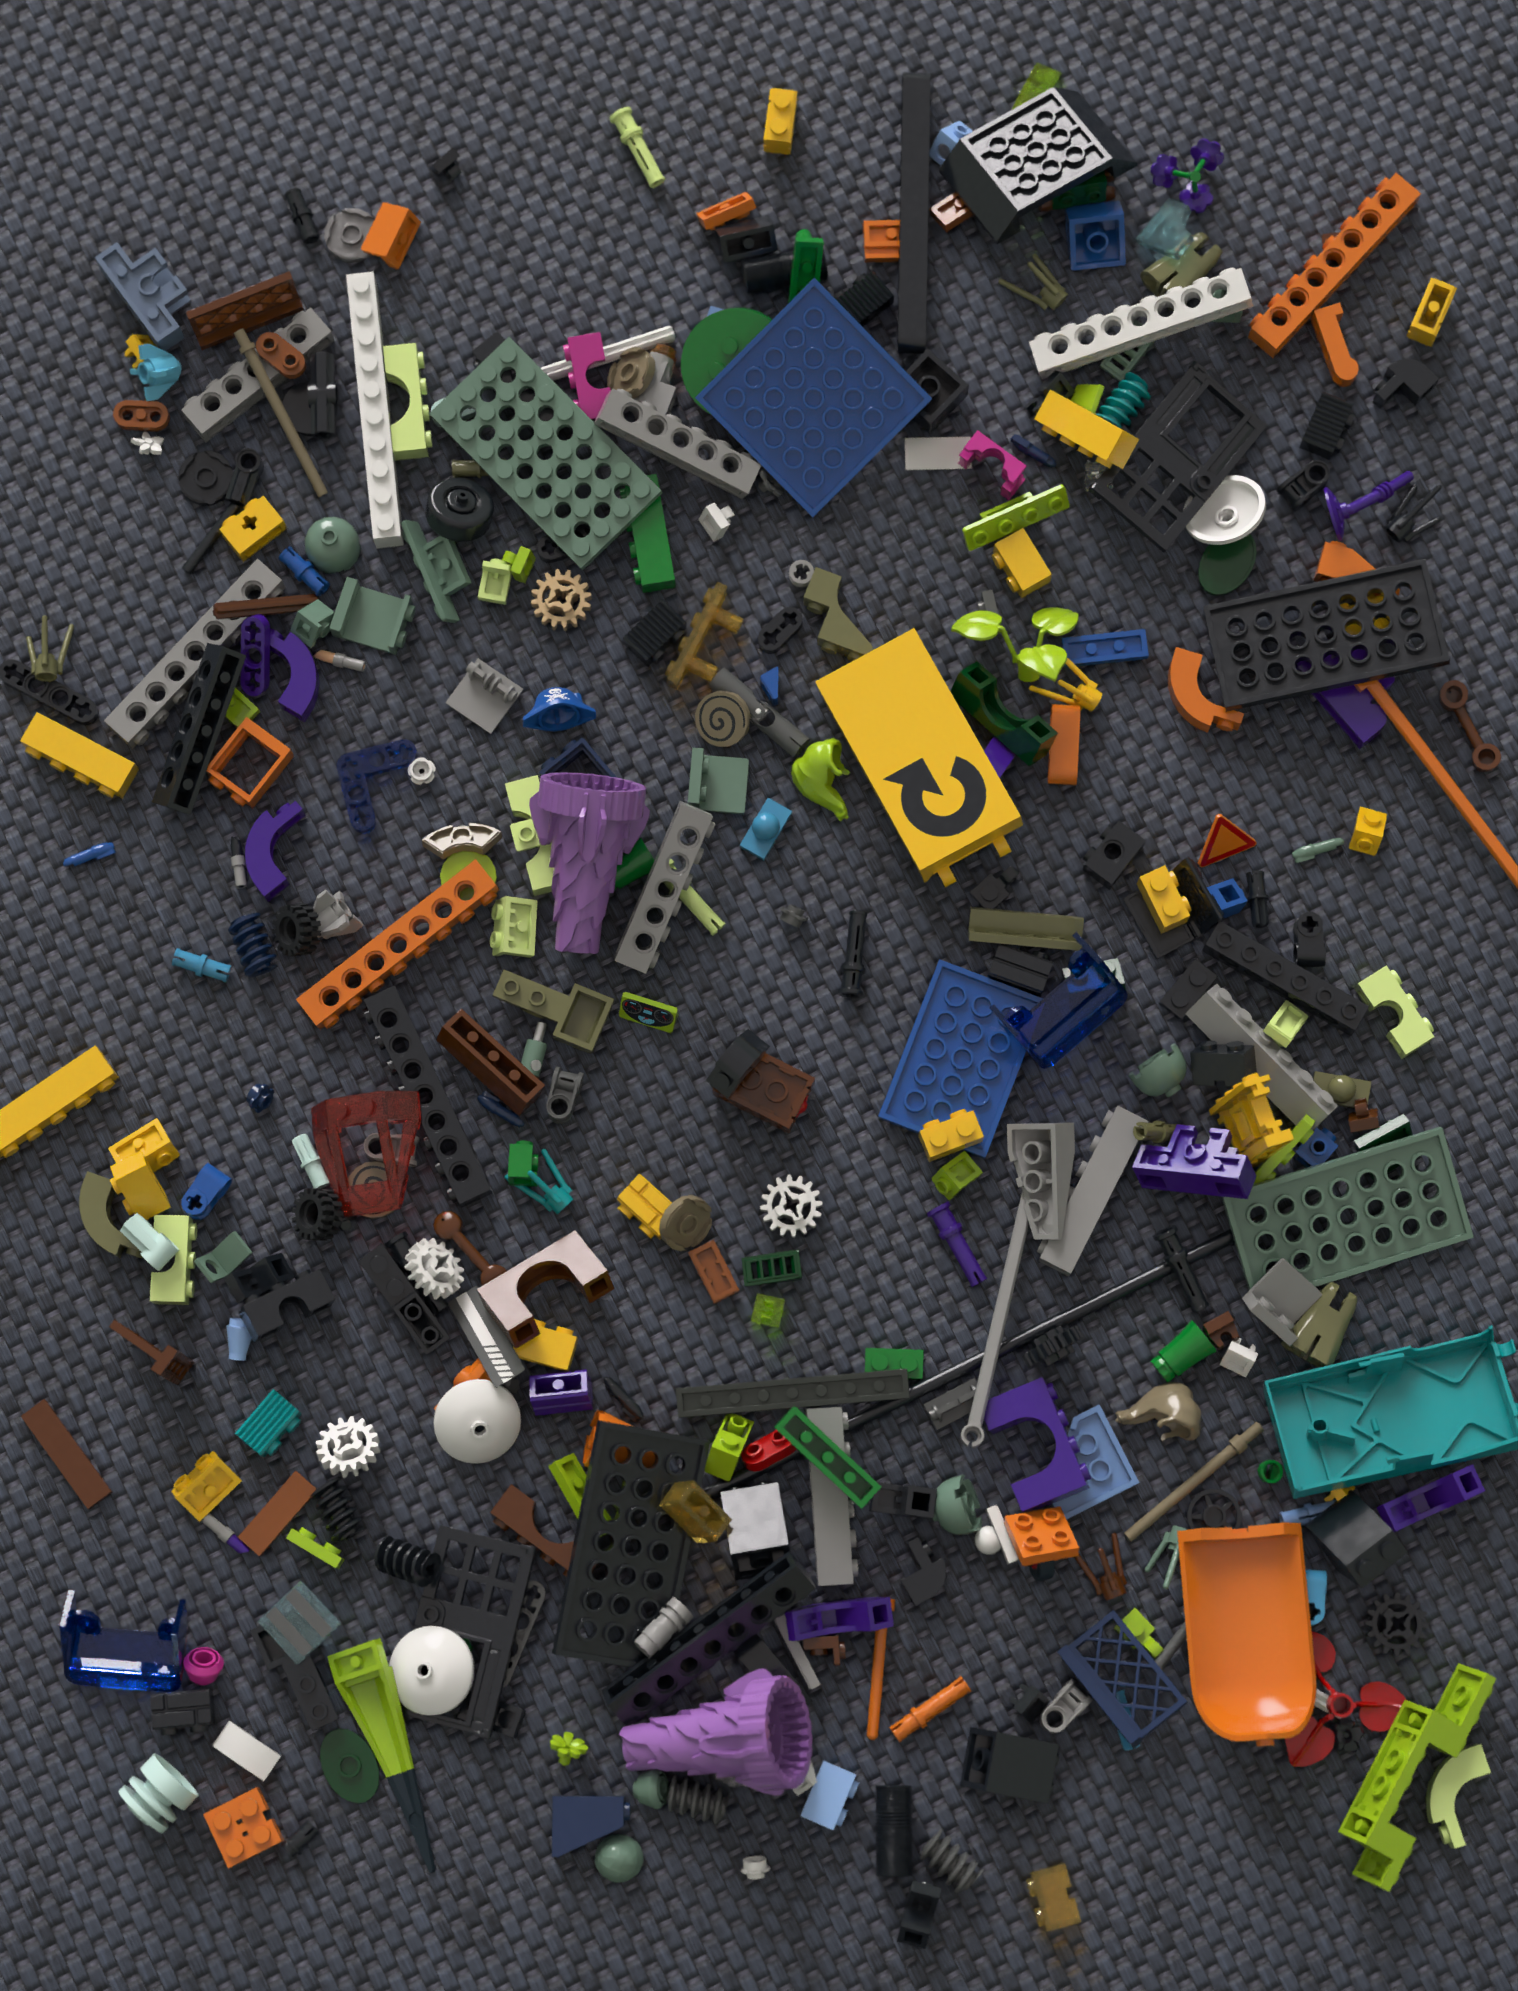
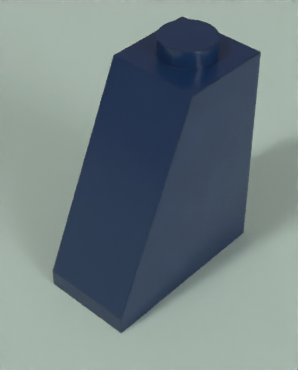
M553 1796L552 1857H559L624 1827L625 1820H630V1802H625V1796Z

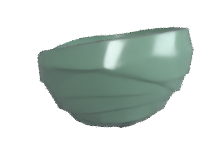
M624 1834L611 1835L605 1838L597 1847L595 1864L599 1873L609 1881L624 1882L632 1879L640 1872L643 1864V1852L639 1843L632 1837Z

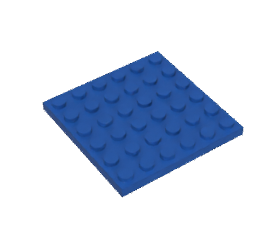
M815 277L695 397L812 517L932 400L929 394Z

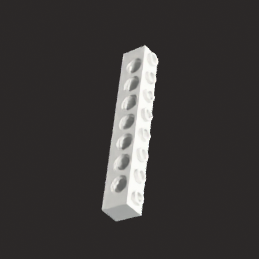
M1228 268L1221 271L1219 276L1210 279L1208 277L1199 278L1193 282V285L1184 288L1181 286L1173 287L1166 294L1159 297L1148 296L1141 299L1140 303L1130 307L1129 305L1119 306L1113 310V313L1104 316L1102 314L1093 315L1087 319V322L1078 325L1076 323L1067 324L1061 328V331L1052 334L1049 332L1041 333L1034 338L1035 340L1029 341L1038 372L1043 380L1048 378L1055 370L1063 373L1251 308L1253 303L1242 268ZM1218 289L1227 291L1223 298L1217 299L1213 297L1214 292ZM1197 298L1200 300V304L1195 308L1186 306L1190 299ZM1164 308L1174 309L1169 317L1160 316V312ZM1136 318H1147V322L1143 326L1133 325ZM1119 326L1121 329L1118 334L1114 336L1107 334L1110 327ZM1084 336H1094L1092 343L1088 345L1080 343ZM1065 344L1068 346L1064 353H1054L1058 345Z

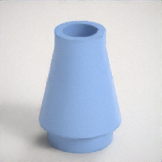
M230 1318L229 1325H226L229 1359L245 1361L252 1338L242 1318Z

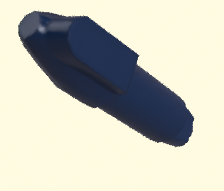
M1017 434L1013 435L1010 441L1020 452L1029 455L1048 467L1056 466V460L1050 455L1035 447L1023 437Z
M483 1091L478 1096L477 1100L486 1110L519 1128L525 1125L518 1118L517 1114L501 1105L500 1100L487 1091Z

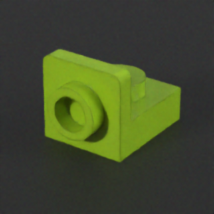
M963 1151L941 1167L932 1177V1181L935 1183L937 1190L944 1194L948 1200H951L959 1191L976 1180L983 1172L967 1152Z

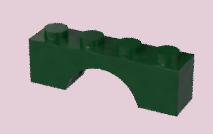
M978 661L959 672L950 690L959 705L1029 767L1047 755L1058 734L1057 731L1039 715L1031 719H1021L1010 713L998 695L997 678Z

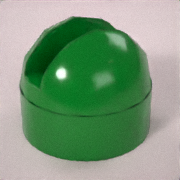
M1265 1460L1257 1469L1259 1478L1265 1483H1276L1283 1475L1281 1464L1275 1460ZM1269 1464L1270 1467H1269V1471H1268V1476H1267V1478H1266V1477H1265V1474H1266V1470H1267V1465Z

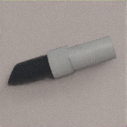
M231 836V865L234 869L236 888L242 889L247 887L245 856H243L241 840Z

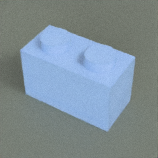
M823 1760L816 1777L817 1782L812 1786L800 1816L831 1830H834L835 1825L841 1827L848 1811L843 1808L846 1798L853 1799L859 1782L854 1780L856 1774Z

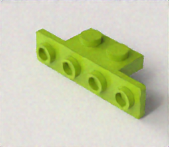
M1061 484L1036 496L1028 492L980 513L981 520L962 529L966 547L969 551L975 550L1069 508L1070 504L1066 488Z

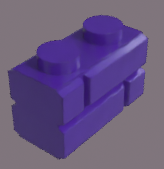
M587 1369L577 1370L572 1373L568 1371L532 1375L529 1377L530 1402L536 1416L593 1409V1387Z

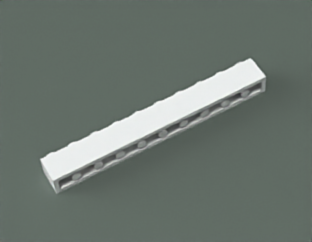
M374 272L347 274L373 540L376 549L404 546L396 462L392 449L390 428L392 424L384 364L377 282Z

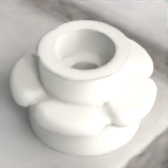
M420 757L409 765L408 775L411 776V780L415 784H428L434 779L436 768L432 761ZM420 769H424L425 772L423 774L419 773Z
M750 1856L743 1859L741 1872L747 1874L748 1879H761L770 1870V1866L767 1865V1860L764 1856Z

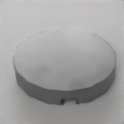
M347 208L341 210L342 212L337 215L334 214L329 219L324 234L329 252L336 259L345 263H357L370 257L371 254L364 253L361 250V246L373 224L372 216L357 208Z

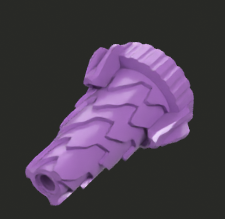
M562 772L540 776L539 791L530 798L529 806L539 844L549 845L552 842L549 867L553 868L551 889L555 898L553 922H557L556 950L560 952L568 951L591 954L599 952L602 920L606 913L610 893H614L617 865H622L623 852L626 854L631 853L649 818L650 810L644 804L646 787L644 785L626 779L596 774Z
M758 1669L750 1672L725 1687L724 1694L727 1695L724 1696L725 1701L699 1703L700 1708L680 1710L673 1716L649 1718L650 1723L622 1727L619 1735L623 1740L622 1750L626 1761V1768L629 1771L658 1769L662 1771H688L690 1776L717 1774V1778L735 1777L736 1782L762 1793L781 1795L785 1789H794L803 1783L811 1763L812 1727L804 1695H802L799 1686L785 1675L773 1676L767 1669Z

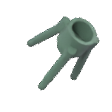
M1173 1526L1171 1533L1165 1532L1161 1544L1145 1567V1572H1150L1169 1544L1168 1549L1174 1553L1163 1584L1164 1589L1169 1588L1179 1559L1177 1531L1188 1530L1179 1526Z

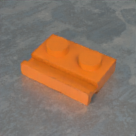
M900 220L863 221L865 262H899Z

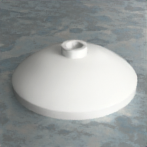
M1227 475L1187 524V531L1196 540L1211 545L1228 544L1244 538L1260 524L1264 517L1266 500L1262 489L1249 478ZM1191 495L1187 499L1184 509L1193 499Z
M483 1379L465 1381L451 1388L439 1401L434 1414V1431L439 1444L450 1456L466 1463L489 1462L503 1455L514 1444L521 1426L520 1410L513 1395L501 1385L495 1387L492 1381ZM479 1425L485 1427L481 1432L475 1431V1428Z
M425 1626L411 1631L399 1641L389 1663V1666L393 1668L400 1702L409 1710L422 1715H440L456 1708L465 1699L473 1683L474 1662L469 1647L459 1635L444 1627ZM424 1665L428 1667V1673L425 1676L421 1673V1668Z

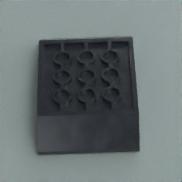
M1052 87L960 138L939 168V172L998 245L1021 232L1019 218L1105 169L1115 179L1135 168L1137 162L1078 91Z

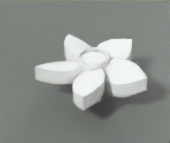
M146 431L142 433V439L131 438L133 444L140 446V454L148 455L151 453L161 455V446L164 438L158 436L151 438Z

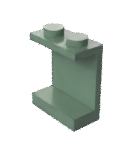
M347 577L329 629L334 637L396 655L398 647L403 648L407 632L404 630L407 621L412 622L416 606H413L410 595L405 594L404 599L361 587L358 580Z

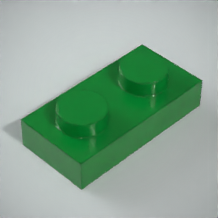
M865 1348V1372L907 1369L908 1379H923V1350Z

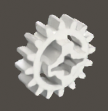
M791 1174L787 1175V1182H782L779 1177L776 1178L777 1186L774 1187L768 1184L767 1189L770 1194H762L761 1197L767 1204L760 1206V1210L768 1212L763 1217V1221H772L770 1230L774 1231L780 1228V1236L782 1237L786 1234V1231L791 1232L792 1238L796 1237V1231L798 1230L803 1235H806L807 1225L812 1228L816 1227L812 1219L821 1218V1213L816 1211V1208L822 1207L823 1203L822 1201H815L820 1192L819 1190L813 1192L810 1190L813 1185L811 1181L806 1185L802 1184V1176H799L797 1181H792ZM789 1188H797L804 1193L798 1195L792 1193ZM779 1193L781 1198L780 1204L772 1209L773 1199ZM786 1196L792 1203L798 1202L796 1206L797 1217L790 1209L785 1211L784 1208L787 1207ZM811 1203L810 1213L804 1220L802 1215L803 1208ZM787 1218L792 1220L794 1225L784 1224L779 1220Z
M424 1238L419 1243L414 1244L405 1256V1259L409 1262L405 1265V1269L412 1273L408 1276L409 1280L415 1279L417 1282L415 1288L422 1287L424 1295L427 1296L432 1293L434 1299H438L440 1296L446 1299L460 1288L459 1284L464 1281V1278L460 1276L464 1272V1268L457 1265L461 1259L453 1257L454 1250L452 1248L449 1250L445 1249V1242L442 1241L437 1245L435 1238L429 1241Z
M350 1416L348 1422L344 1423L342 1418H338V1425L334 1426L329 1423V1431L320 1432L322 1440L316 1441L318 1451H316L317 1456L325 1470L330 1468L332 1475L335 1476L341 1471L343 1478H346L348 1472L352 1471L354 1476H358V1469L362 1468L368 1471L367 1463H376L375 1454L380 1453L378 1444L380 1441L373 1425L366 1426L364 1419H360L358 1423H355L354 1417ZM363 1437H364V1438L366 1439V1441H367L366 1446L363 1445V1441H362ZM330 1448H333V1456L330 1454Z

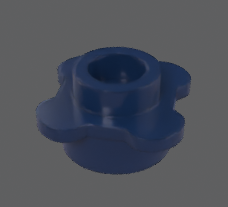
M256 1084L247 1095L246 1100L249 1103V1107L255 1108L257 1113L266 1109L273 1100L274 1090L272 1088L268 1089L269 1086L267 1084Z

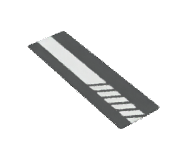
M475 1286L451 1300L448 1304L495 1387H498L525 1371V1368L506 1335L485 1309L477 1292L479 1287Z

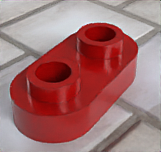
M775 1430L746 1446L742 1451L741 1457L748 1470L761 1471L791 1455L796 1448Z

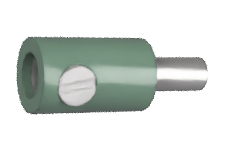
M537 1022L533 1040L527 1039L521 1063L537 1078L540 1076L547 1049V1044L542 1042L547 1026L543 1022Z

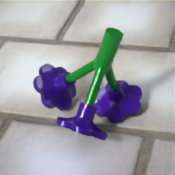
M1205 138L1200 139L1197 145L1193 146L1190 150V154L1194 158V165L1196 166L1194 171L1190 172L1179 171L1175 156L1160 154L1157 162L1151 166L1153 184L1170 188L1173 181L1178 177L1187 178L1191 183L1186 186L1185 190L1179 193L1182 208L1186 212H1204L1206 206L1213 203V195L1210 193V187L1207 184H1197L1201 179L1199 172L1202 168L1212 172L1224 161V155L1220 152V144L1216 141L1210 142Z

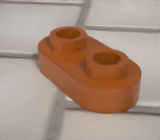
M266 332L257 339L256 350L259 357L281 375L289 379H295L304 373L306 362L303 354L274 332ZM273 342L274 346L272 348H265L266 343ZM293 358L296 360L293 365L286 364L288 359Z
M123 400L113 410L115 422L120 428L125 430L161 431L167 427L170 421V415L166 406L156 401ZM128 413L133 414L132 419H130V420H125V419H124V417H125L126 414H128ZM154 415L161 416L157 422L152 421V417Z

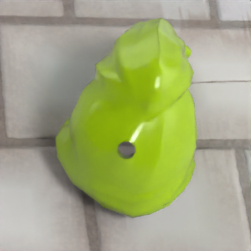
M831 738L811 744L806 749L804 755L797 758L792 764L791 775L793 783L803 796L831 810L837 819L842 821L844 818H849L848 811L843 799L832 787V783L835 777L834 774L837 776L842 774L849 775L850 771L841 763L842 745L840 741Z

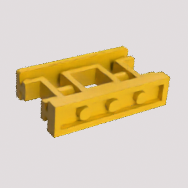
M1258 1073L1243 1077L1242 1082L1233 1085V1089L1225 1092L1223 1097L1216 1099V1104L1209 1109L1210 1115L1219 1113L1218 1124H1224L1226 1129H1230L1233 1136L1231 1140L1233 1148H1238V1154L1247 1155L1253 1168L1262 1164L1294 1140L1290 1129L1281 1131L1280 1126L1283 1125L1281 1119L1276 1121L1274 1119L1266 1097L1270 1089L1269 1087H1264L1271 1080L1269 1074L1259 1077Z

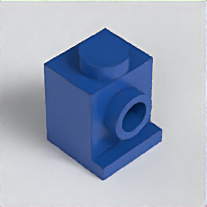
M1233 878L1207 887L1223 911L1224 918L1240 913L1248 901L1243 890L1239 888Z
M1316 1127L1313 1130L1312 1136L1295 1151L1293 1157L1305 1168L1324 1163L1338 1147L1335 1143L1336 1136L1328 1129L1323 1128L1320 1130ZM1319 1142L1322 1144L1323 1151H1315L1314 1143Z

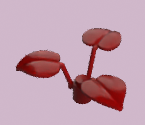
M1313 1631L1311 1632L1315 1673L1318 1680L1330 1693L1326 1701L1329 1713L1321 1718L1319 1722L1311 1716L1306 1727L1299 1734L1291 1738H1285L1289 1763L1294 1767L1312 1765L1330 1753L1334 1745L1335 1735L1331 1729L1323 1725L1327 1721L1334 1719L1335 1716L1340 1718L1347 1717L1353 1712L1354 1708L1360 1707L1359 1719L1362 1724L1372 1731L1382 1732L1391 1728L1404 1700H1407L1397 1689L1379 1681L1369 1682L1361 1688V1701L1353 1702L1352 1698L1347 1694L1336 1692L1321 1674V1672H1326L1332 1668L1336 1657L1335 1649L1325 1636Z

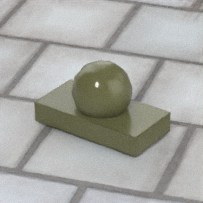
M1314 1072L1313 1081L1322 1090L1327 1091L1338 1106L1355 1109V1100L1366 1098L1368 1104L1371 1081L1350 1078L1346 1075Z

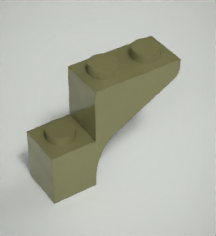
M815 567L804 595V605L815 614L822 615L823 612L827 613L818 635L817 645H820L821 649L827 653L836 655L838 652L844 654L852 662L871 652L873 647L844 614L838 604L837 596L842 584V576Z

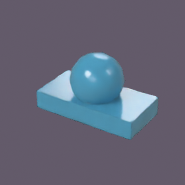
M767 798L743 838L740 848L764 861L792 815V811Z

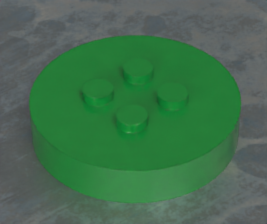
M728 308L707 316L691 331L682 351L681 372L688 393L704 411L711 414L695 397L772 321L770 317L748 308Z

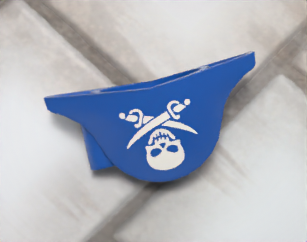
M552 687L542 691L537 696L534 707L523 717V727L544 731L567 730L596 719V711L594 708L583 703L580 693H573L566 688Z

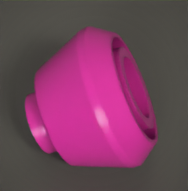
M199 1647L193 1649L185 1656L183 1665L189 1679L193 1683L207 1685L216 1680L223 1669L224 1660L214 1649Z

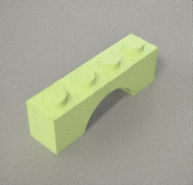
M416 343L383 346L385 373L388 382L399 385L410 396V404L406 414L399 421L390 425L395 461L428 457V448L433 447L431 431H426L425 421H430L428 404L423 405V395H427L426 378H421L420 369L425 368L423 352H418Z
M538 775L505 783L514 817H521L527 820L532 819L529 802L530 798L539 791L540 782ZM551 844L540 846L537 854L526 863L534 896L552 892L553 868L549 867Z

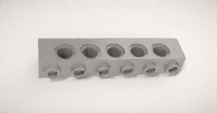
M311 307L307 311L297 313L293 317L292 322L284 329L279 328L274 332L303 354L306 363L310 361L311 354L321 352L334 342L332 331ZM298 335L306 336V339L301 343L293 342V339ZM266 343L265 348H272L274 346V343ZM259 357L274 388L287 379ZM247 358L241 363H234L227 370L226 375L221 379L211 381L202 394L188 399L184 404V408L181 409L185 419L205 442H208L266 396L257 378L250 376L253 370ZM293 358L288 359L286 364L293 365L296 360ZM233 386L242 387L237 394L228 393ZM212 403L220 404L216 411L211 412L207 410L208 406Z
M612 389L607 394L594 422L595 425L741 499L749 494L761 467V464L756 462V459L751 454L736 452L731 449L729 443L720 439L715 441L707 437V433L700 428H689L683 425L682 420L671 414L664 415L658 412L653 404L645 401L640 403L632 399V395L623 389ZM623 411L632 412L635 416V422L625 420ZM649 423H654L659 427V435H654L649 431ZM673 436H680L684 440L685 446L683 448L677 447L673 442ZM699 448H703L709 453V460H703L699 457ZM723 461L732 463L734 467L733 473L725 471Z
M682 801L679 802L615 952L614 961L645 974L649 967L652 969L655 967L660 954L656 952L660 941L665 943L671 928L667 926L671 915L676 917L682 901L678 900L682 889L687 891L693 877L692 874H689L693 863L698 865L704 849L700 847L704 837L709 838L714 829L715 822L711 821L713 818L711 813ZM683 830H694L696 832L694 841L691 843L682 842L680 834ZM674 855H680L685 859V863L680 869H672L669 866V860ZM664 881L671 882L674 886L673 891L669 895H661L658 892L660 883ZM654 907L661 909L662 917L658 921H650L647 918L649 909ZM638 935H650L651 943L647 947H639L635 943Z

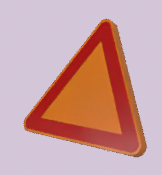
M1218 814L1215 816L1198 864L1200 867L1208 866L1252 848L1257 842L1222 814Z

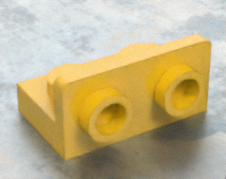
M157 1118L108 1148L116 1163L142 1151L153 1172L170 1164L180 1156Z
M212 1451L209 1455L204 1454L195 1463V1468L188 1475L184 1474L179 1477L174 1483V1488L171 1492L200 1522L242 1480Z

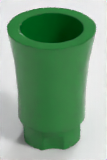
M639 837L631 853L626 854L623 852L622 865H617L615 890L618 888L620 890L628 884L648 875L655 860L641 837Z
M1191 1320L1169 1344L1158 1352L1159 1355L1150 1362L1165 1381L1169 1382L1175 1376L1179 1377L1190 1367L1217 1352V1350Z

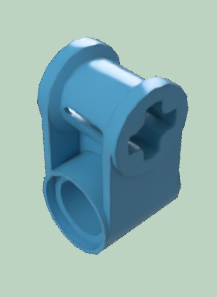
M1306 1570L1309 1605H1312V1610L1317 1611V1615L1310 1620L1311 1626L1321 1622L1325 1615L1326 1570Z

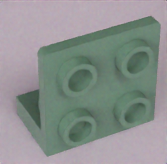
M692 747L688 804L706 812L744 814L749 760L747 758L704 755V748Z

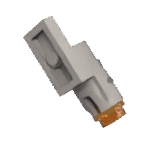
M656 344L655 348L650 351L655 360L653 379L647 389L635 400L640 403L643 401L651 403L657 408L658 412L667 415L671 413L677 397L676 387L670 385L673 368L677 361L675 357L677 352L667 345ZM648 424V429L652 434H660V429L656 424Z

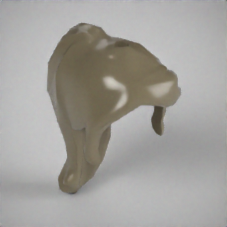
M1167 1382L1155 1386L1132 1407L1115 1413L1117 1416L1115 1421L1121 1424H1139L1155 1418L1158 1420L1157 1426L1159 1428L1165 1425L1171 1429V1432L1164 1433L1161 1436V1441L1172 1437H1181L1190 1441L1200 1436L1201 1410L1193 1400L1192 1391L1182 1383Z

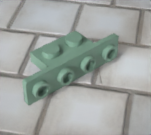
M404 520L401 522L404 530L403 537L412 549L415 565L421 570L424 578V587L434 601L436 615L443 622H458L459 617L450 596L471 584V580L454 541L439 536L427 543L419 523Z

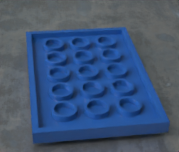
M939 959L878 1118L919 1134V1131L924 1129L922 1125L927 1122L939 1119L941 1123L951 1119L949 1115L958 1110L966 1109V1112L974 1110L984 1139L983 1142L962 1149V1151L985 1159L1046 999Z

